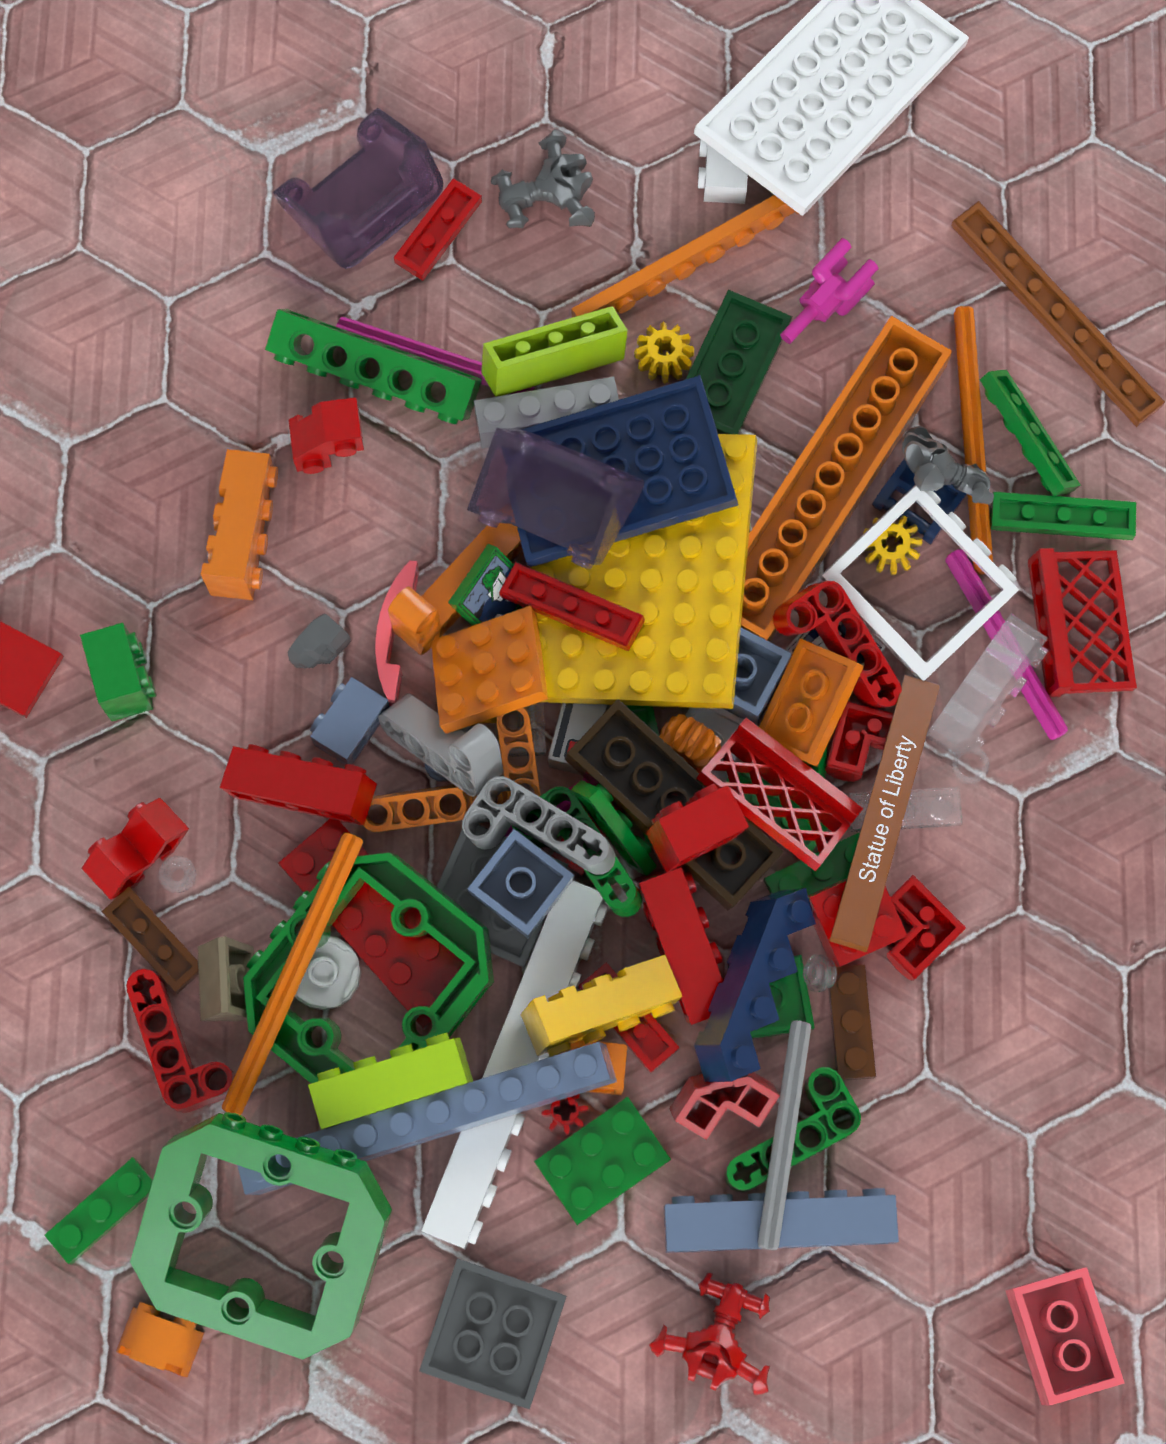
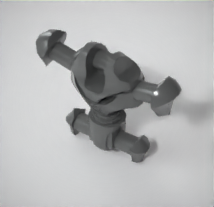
M554 129L548 136L538 142L542 149L548 151V158L544 159L542 170L536 177V181L533 182L532 180L529 183L528 181L525 183L523 180L512 185L510 180L512 172L503 169L491 178V184H498L500 190L498 197L499 205L510 217V220L506 223L508 228L523 229L529 219L523 215L522 209L532 207L535 201L553 203L561 210L567 208L572 215L569 218V227L592 226L595 220V212L588 206L583 207L579 201L582 200L585 192L591 186L593 177L591 172L581 173L587 164L583 154L561 153V149L564 148L567 139L562 131Z
M922 426L910 428L905 433L902 451L908 467L915 474L914 483L920 491H937L943 485L952 484L956 490L971 495L973 503L989 505L993 502L994 495L989 491L991 486L990 479L986 472L981 470L976 463L971 466L956 463L947 447L932 439L926 428Z

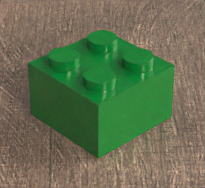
M122 622L81 634L80 637L98 704L109 719L116 721L153 710L151 698L157 695L151 676H148L145 666L141 665L147 663V658L143 645L138 641L136 633H129Z

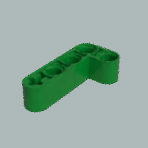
M563 786L555 787L540 796L555 807L563 801H570L571 806L565 813L600 833L569 788ZM535 809L531 811L526 817V822L532 823L537 821L542 814V810ZM512 825L513 829L518 831L520 834H522L525 838H527L537 847L542 848L545 846L544 844L532 838L531 836L525 835L523 831L519 830L518 828ZM562 829L558 833L557 838L562 836L565 841L568 840L572 835L573 829ZM585 843L583 844V848L590 857L593 855L599 857L602 854L601 850L595 852L588 848ZM616 855L614 866L604 874L595 875L584 869L604 901L616 915L630 917L639 911L642 905L641 893ZM618 883L628 899L621 902L611 887L612 885Z
M821 1067L816 1069L805 1083L806 1095L816 1114L797 1123L791 1168L849 1137L858 1129L861 1123V1114L840 1075L832 1068ZM820 1076L828 1078L833 1084L832 1094L827 1096L818 1094L813 1086L815 1078ZM844 1110L849 1113L852 1119L849 1129H839L834 1125L832 1120L834 1111ZM811 1128L817 1132L819 1143L816 1147L807 1148L800 1142L799 1133L802 1129ZM774 1136L730 1161L725 1170V1181L730 1189L744 1193L767 1182L770 1163L766 1159V1150L772 1146ZM757 1154L759 1165L767 1174L762 1176L761 1170L758 1169L750 1174L748 1184H745L742 1179L736 1181L733 1178V1175L737 1172L736 1165L740 1164L743 1169L754 1165L756 1160L751 1156Z

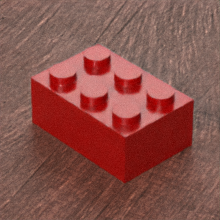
M712 784L696 792L695 796L691 797L684 807L681 801H678L660 810V813L651 820L653 825L646 834L666 873L735 839L749 828L728 785L718 789L715 784Z

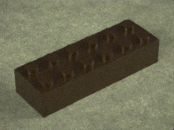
M619 699L567 752L564 758L591 785H602L613 797L611 803L625 814L646 836V832L653 825L651 820L660 813V810L678 801H681L684 807L685 803L690 801V798L695 796L696 792L707 787L697 779L699 773ZM747 817L745 819L749 828L735 839L680 866L685 872L689 871L692 878L727 911L742 899L783 854V851Z

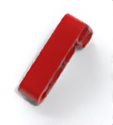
M824 581L810 585L777 607L773 614V624L779 633L785 636L806 633L815 628L829 651L857 662L858 653L863 655L865 665L853 689L854 694L862 705L877 709L891 707L897 703L899 694L902 692L900 682L839 583ZM821 590L827 596L826 607H824L819 601V593ZM792 610H795L799 615L797 627L794 626L790 619ZM839 622H842L846 628L844 638L838 632Z
M139 969L133 972L126 984L127 993L165 1103L177 1112L187 1113L224 1100L235 1077L233 1070L224 1063L217 1061L193 1068L163 980L148 969ZM147 980L154 985L149 988L152 1000L157 1004L150 1005L148 998L141 992H138L144 988V981ZM159 1014L165 1015L167 1017L165 1028L160 1032H151L149 1026L151 1019ZM170 1049L177 1050L179 1059L176 1065L171 1068H164L161 1063L162 1055ZM218 1071L225 1072L227 1075L225 1086L220 1090H211L209 1087L211 1075ZM180 1085H189L191 1088L190 1098L182 1104L175 1103L173 1099L175 1089Z

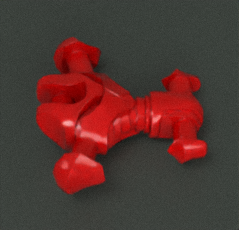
M707 1273L698 1286L700 1296L708 1294L721 1299L719 1306H716L713 1310L715 1313L714 1324H710L707 1329L702 1328L700 1331L687 1332L686 1337L668 1335L667 1327L663 1324L661 1332L649 1344V1347L657 1357L663 1355L665 1350L682 1353V1359L688 1365V1380L692 1382L695 1381L697 1375L712 1380L710 1389L716 1391L724 1381L735 1379L739 1375L753 1384L751 1388L754 1395L765 1394L769 1392L767 1378L770 1366L765 1365L760 1371L746 1362L745 1359L748 1355L743 1353L742 1348L739 1347L733 1330H735V1326L738 1323H742V1316L740 1315L742 1308L757 1313L759 1319L769 1313L770 1296L765 1293L763 1299L749 1294L748 1290L744 1289V1286L739 1283H727L726 1285L713 1280V1273Z

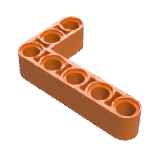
M510 504L505 506L422 596L408 586L391 602L388 614L393 632L421 656L431 649V640L442 637L461 617L448 602L487 544L496 546L510 561L523 550L513 509Z
M525 707L517 710L523 715L524 723L516 730H510L504 725V714L497 716V730L504 777L511 779L517 784L526 783L531 785L535 794L540 797V784L528 710ZM514 747L525 748L529 753L528 762L522 766L513 765L508 759L509 751ZM455 785L373 796L371 805H382L387 810V819L384 822L375 823L367 815L364 827L372 832H382L463 820L477 795L472 797ZM511 791L501 792L497 796L498 801L496 804L507 802L511 796ZM446 794L456 795L461 801L460 809L453 813L444 811L440 804L441 798ZM410 799L419 800L424 806V814L417 818L408 816L404 810V803Z

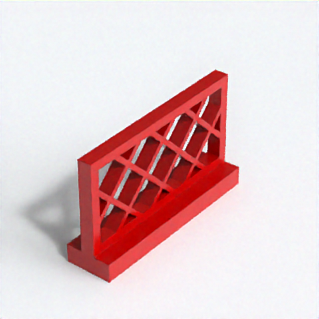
M1054 548L1039 549L1028 559L1044 684L1049 697H1061L1063 694L1135 690L1137 685L1117 550L1054 552ZM1080 561H1088V562L1084 565V564L1081 563ZM1094 561H1107L1109 576L1105 581H1102L1088 569ZM1057 562H1068L1079 571L1071 582H1068L1059 574ZM1082 575L1098 587L1090 599L1074 587ZM1101 592L1113 600L1114 610L1109 616L1093 603ZM1067 593L1071 594L1083 605V608L1075 617L1063 606V598ZM1087 609L1103 622L1095 633L1091 632L1079 621ZM1106 626L1118 635L1119 644L1114 650L1098 638ZM1072 627L1089 640L1080 652L1068 642L1067 634ZM1092 644L1108 656L1100 668L1084 656V653ZM1111 661H1114L1123 669V682H1114L1103 672ZM1077 662L1093 674L1088 683H1074L1072 668Z
M747 717L697 776V779L707 787L715 784L720 789L728 785L743 815L814 871L821 866L850 825L864 809ZM731 753L742 762H734ZM713 770L726 771L729 782H722L711 772ZM737 772L749 773L752 784L740 783ZM761 776L773 786L763 785ZM744 794H756L759 806L750 804L745 800ZM767 795L779 796L782 807H770ZM790 799L803 809L793 808ZM774 817L786 818L789 829H782L775 823ZM796 818L808 819L811 830H800ZM820 822L832 832L822 831ZM803 840L815 841L819 855L817 856L805 847Z

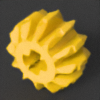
M664 321L660 324V330L658 331L649 325L646 331L647 336L640 335L637 338L639 347L634 350V357L640 360L638 369L640 372L649 370L648 378L650 381L655 379L657 375L662 376L664 384L668 382L669 375L679 380L682 377V370H689L691 368L692 361L689 358L694 356V347L688 345L691 339L689 333L679 335L680 327L678 324L672 330H667V325ZM663 350L670 351V355L668 352H666V356L660 355L658 352L660 351V353L662 354Z
M902 516L898 524L892 523L864 550L873 551L865 558L867 564L874 562L876 559L879 560L876 572L881 573L885 564L890 565V574L896 575L897 563L905 571H908L911 565L906 557L912 560L919 559L920 553L912 548L921 546L923 542L921 538H910L918 531L917 525H912L905 529L906 516ZM878 518L873 519V525L879 520ZM865 528L863 534L869 529ZM887 537H895V542L898 540L901 542V545L897 546L896 552H888V546L883 548L882 544L886 543Z

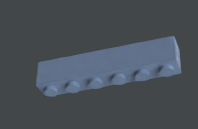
M885 1188L863 1189V1196L848 1197L847 1190L824 1191L825 1198H809L808 1191L787 1192L778 1248L898 1243L896 1195H886ZM765 1193L748 1194V1201H733V1195L731 1194L710 1195V1202L695 1203L694 1196L671 1197L672 1204L664 1205L666 1253L762 1249L758 1247V1237Z

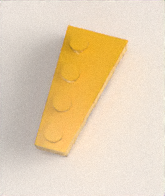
M662 955L624 968L617 972L618 977L612 978L610 974L594 978L582 986L583 990L578 992L573 985L558 991L559 993L546 999L545 995L532 999L520 1015L537 1057L545 1053L552 1057L570 1051V1044L582 1039L585 1045L596 1042L606 1037L605 1030L618 1026L619 1031L630 1029L641 1023L639 1017L652 1013L654 1018H658L674 1011L673 1004L683 996L666 956Z

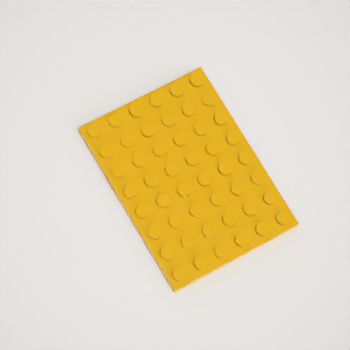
M718 434L738 506L530 567L637 612L645 618V622L630 650L626 651L536 613L548 699L541 702L612 705L619 699L624 705L733 709L757 452L756 435Z

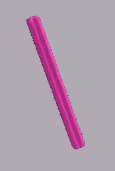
M340 317L336 327L481 378V384L489 387L482 375V362L346 317ZM535 386L520 391H516L510 394L533 391L535 389Z
M958 549L950 553L945 562L973 610L977 613L992 598L962 549ZM998 610L983 624V627L1048 738L1051 740L1057 739L1068 731V727Z

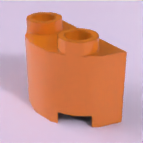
M140 1301L138 1307H133L116 1352L127 1355L130 1359L163 1371L165 1369L179 1376L188 1377L204 1332L196 1330L197 1324L176 1316L173 1321L159 1316L161 1311L156 1310L153 1305Z

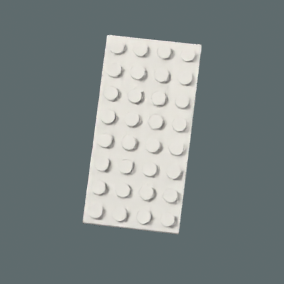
M821 0L696 125L694 134L803 216L966 46L969 37L919 0Z

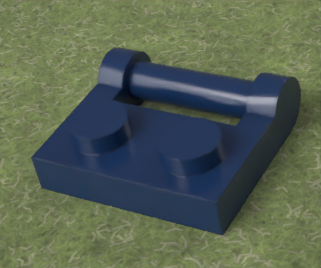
M905 458L872 503V506L879 511H882V509L888 511L898 502L891 497L896 490L905 495L915 486V474L908 467ZM952 484L943 485L941 489L934 491L941 499V502L937 505L947 515L950 512L954 513L967 495L956 490ZM907 509L898 518L900 520L902 516H906V525L909 527L917 525V532L923 535L922 540L930 545L942 530L935 521L931 524L910 509Z

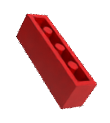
M249 744L247 749L233 746L220 788L236 799L364 826L377 783L366 775L367 771L359 766L345 764L344 769L333 767L334 764L325 759L313 757L312 761L308 762L301 760L299 755L291 752L280 751L279 755L269 754V750Z

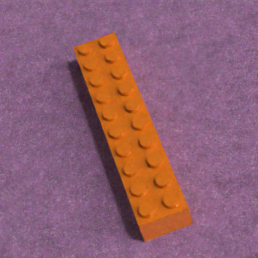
M890 316L749 533L741 628L771 642L777 632L773 624L774 611L779 605L805 589L946 369L952 350L897 318Z

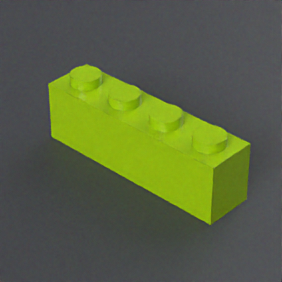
M611 306L483 343L482 375L494 396L498 397L621 361L625 357L628 330L614 307Z
M448 1033L425 1039L427 1047L413 1051L410 1044L389 1051L391 1058L377 1062L376 1057L372 1056L353 1062L355 1070L343 1074L340 1073L339 1067L317 1074L319 1081L308 1084L320 1128H329L473 1082L460 1037L449 1039Z

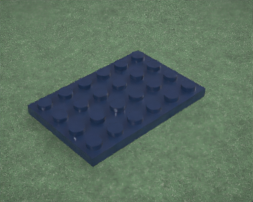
M701 375L494 437L525 560L529 568L738 506Z

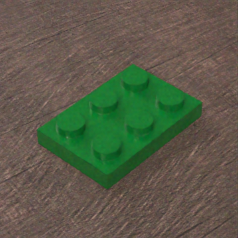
M626 1097L536 1159L534 1163L578 1226L671 1161V1158L629 1097Z

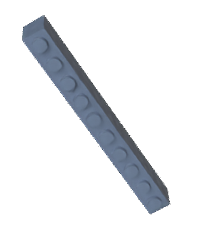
M596 1042L300 1137L312 1138L318 1141L321 1147L333 1151L336 1149L348 1150L356 1154L357 1159L368 1161L617 1082L607 1045ZM280 1154L275 1155L279 1165L291 1167L287 1157ZM237 1165L245 1195H261L293 1185V1183L282 1186L272 1185L263 1178L260 1172Z

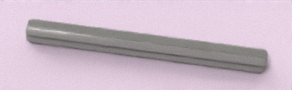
M792 1021L789 1031L758 1237V1247L766 1250H777L780 1242L811 1033V1024L804 1021Z

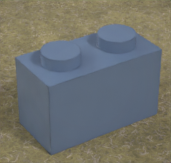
M351 677L346 685L341 683L331 697L332 706L326 714L320 713L310 728L312 732L310 737L314 746L344 765H353L379 727L378 716L390 707L388 699Z

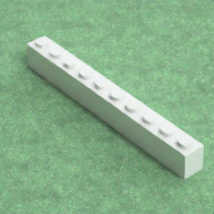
M572 881L549 911L483 1078L550 1057L548 1053L537 1057L520 1014L534 998L545 995L546 999L559 993L558 991L573 985L577 989L582 975L576 973L577 967L581 959L588 960L595 943L594 939L589 938L594 924L602 925L609 907L603 904L604 899L598 890ZM517 1113L461 1131L421 1230L423 1233L466 1250L468 1243L476 1244L483 1227V1222L478 1221L482 1207L490 1208L498 1187L492 1185L497 1170L504 1172L512 1153L511 1150L506 1149L511 1134L519 1135L526 1117L525 1114Z

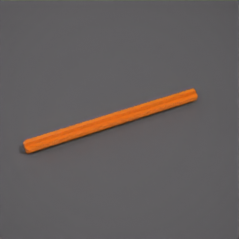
M959 306L954 312L965 464L971 466L976 463L981 470L986 472L974 309L971 306ZM967 494L971 540L974 541L978 538L991 551L992 554L988 558L993 562L989 505L973 503L972 496ZM972 560L976 573L978 575H986Z
M345 832L340 839L223 1101L222 1109L226 1112L241 1115L245 1109L361 849L363 840L358 836Z

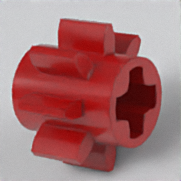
M581 1093L550 1103V1109L541 1112L543 1117H552L553 1121L549 1126L550 1131L555 1130L557 1126L564 1127V1133L566 1136H569L570 1126L573 1124L581 1128L584 1127L583 1121L578 1117L579 1113L588 1111V1106H578L577 1101ZM568 1102L569 1108H575L576 1112L570 1113V1120L562 1121L561 1115L554 1114V1110L560 1109V1103Z

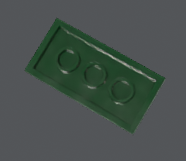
M731 290L727 291L686 379L701 375L718 434L740 433L783 341L780 334L792 322L793 317Z

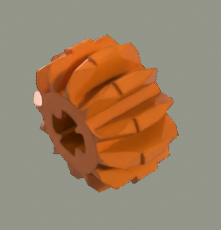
M684 714L672 716L660 731L659 737L698 773L704 769L721 749V740L718 736L714 735L713 730L704 726V723L696 721L693 717L688 718Z

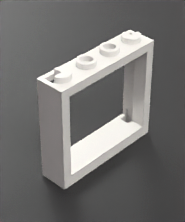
M915 485L841 555L820 578L823 581L839 583L864 624L917 679L924 681L1019 589L1013 584L1017 579L1012 572L1003 564L997 567L988 558L992 553L987 546L978 538L972 541L963 532L966 525L953 512L947 515L937 505L941 502L934 491H920ZM915 501L1001 589L926 662L840 574Z

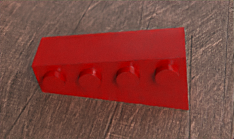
M677 867L667 873L664 868L651 872L648 876L643 875L632 879L638 890L642 891L645 899L642 909L652 930L657 932L658 937H655L660 956H666L683 996L678 1002L686 1022L693 1025L709 1019L711 1012L708 1009L718 983H723L725 978H722L717 964L722 963L719 949L715 941L709 943L704 930L710 927L706 913L702 906L696 908L692 894L696 893L697 890L691 873L689 871L684 873L682 867Z

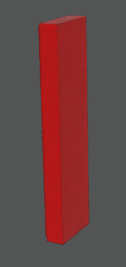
M515 562L499 591L501 598L522 607L532 606L536 613L626 651L630 650L645 622L644 616L517 562Z

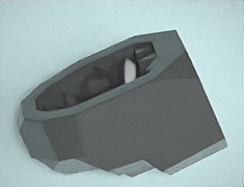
M322 614L315 618L291 645L288 651L289 661L296 668L304 669L314 668L318 664H330L349 645L351 638L327 614Z

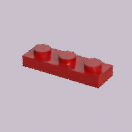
M453 178L396 253L394 263L424 281L482 203V195Z
M605 962L580 983L578 989L580 991L583 990L582 986L594 978L610 974L612 978H615L618 975ZM650 1013L639 1017L641 1023L630 1029L619 1031L618 1026L612 1029L651 1074L676 1053L680 1047Z

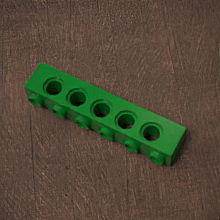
M277 309L265 347L266 351L275 353L274 360L288 365H294L295 361L308 365L306 371L321 377H327V373L340 377L339 383L345 386L359 389L361 384L372 388V395L378 398L392 401L393 396L406 401L405 407L422 413L425 412L426 408L438 412V419L451 424H457L458 420L464 421L470 418L474 400H476L482 379L289 309ZM305 335H309L314 342V348L310 354L305 353L301 348V340ZM338 346L342 347L347 354L346 362L342 366L338 365L333 358L334 350ZM370 358L375 359L380 366L379 374L375 378L371 377L366 371V363ZM402 370H407L413 378V383L408 390L401 387L398 381ZM436 381L442 383L446 390V395L442 401H437L431 394V387Z

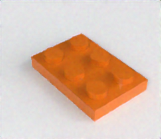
M800 638L759 728L799 759L817 767L864 666Z

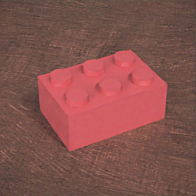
M1087 1267L1005 1290L1041 1405L1050 1406L1125 1384Z

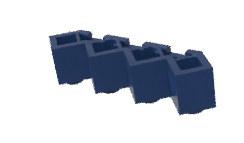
M806 888L777 891L750 902L745 914L748 917L742 935H737L727 963L730 964L723 983H718L708 1011L711 1014L704 1031L699 1032L694 1044L705 1082H732L761 1069L750 1032L779 1020L769 983L798 972L787 935L816 924Z

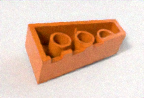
M227 449L219 485V496L224 497L223 503L217 502L215 504L213 513L214 531H217L216 536H208L206 545L208 563H203L201 569L202 579L211 596L253 600L255 589H261L263 569L258 568L260 555H266L268 546V535L263 533L265 521L270 522L273 514V501L269 500L270 488H276L278 481V467L273 465L271 456L268 453Z

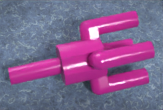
M841 238L813 268L812 275L815 279L810 283L809 289L799 299L804 310L780 334L781 338L786 343L791 344L813 319L826 322L835 311L840 316L847 315L875 285L871 277L879 269L878 265L873 260L868 259L850 280L846 282L838 274L848 264L843 256L852 247L846 239Z

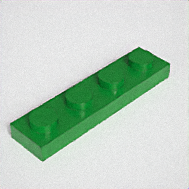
M1007 369L989 371L979 379L985 388L987 399L998 408L1003 416L1005 427L1016 436L1021 444L1024 457L1039 472L1044 488L1055 497L1070 494L1080 487L1081 484Z
M993 492L994 499L991 503L990 514L991 530L1133 540L1136 536V502Z

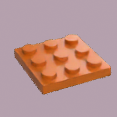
M532 606L431 640L439 725L445 734L548 699L537 615Z

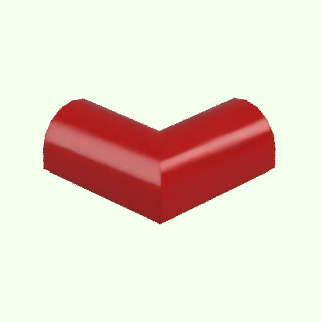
M848 701L836 725L825 769L826 773L843 781H859L863 775L869 747L879 750L884 749L894 713Z
M912 875L891 896L898 915L912 929L907 933V937L902 938L887 953V958L903 976L914 981L966 927Z

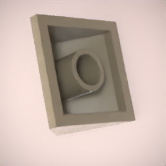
M226 936L215 938L198 946L200 1021H247L243 977L249 971L246 965L254 955L253 946Z

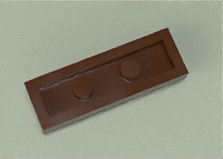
M130 887L124 890L101 911L177 994L199 975L198 960Z
M865 965L828 967L826 970L836 1072L843 1081L873 1079L876 1077Z

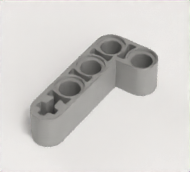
M406 694L378 716L381 727L389 737L472 797L480 793L490 779L503 774L498 741L494 734L483 724H476L466 733L459 729L445 734L439 725L438 713L411 694Z
M496 776L484 785L462 820L464 834L477 848L483 850L496 847L511 825L592 874H604L615 863V852L602 834L504 776ZM511 791V796L507 802L496 804V798L501 792ZM535 809L542 810V814L537 821L533 823L526 822V817L531 811ZM490 822L489 830L485 834L475 835V830L479 824ZM572 828L573 832L568 840L557 841V835L562 829ZM585 843L588 848L595 852L601 850L602 854L599 857L595 855L590 857L583 848V844Z

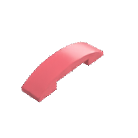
M411 560L402 568L388 590L377 624L375 644L376 665L384 696L388 699L390 706L399 700L403 674L400 665L390 664L395 633L392 629L388 608L394 598L404 588L410 586L414 591L417 589L419 577L418 563Z

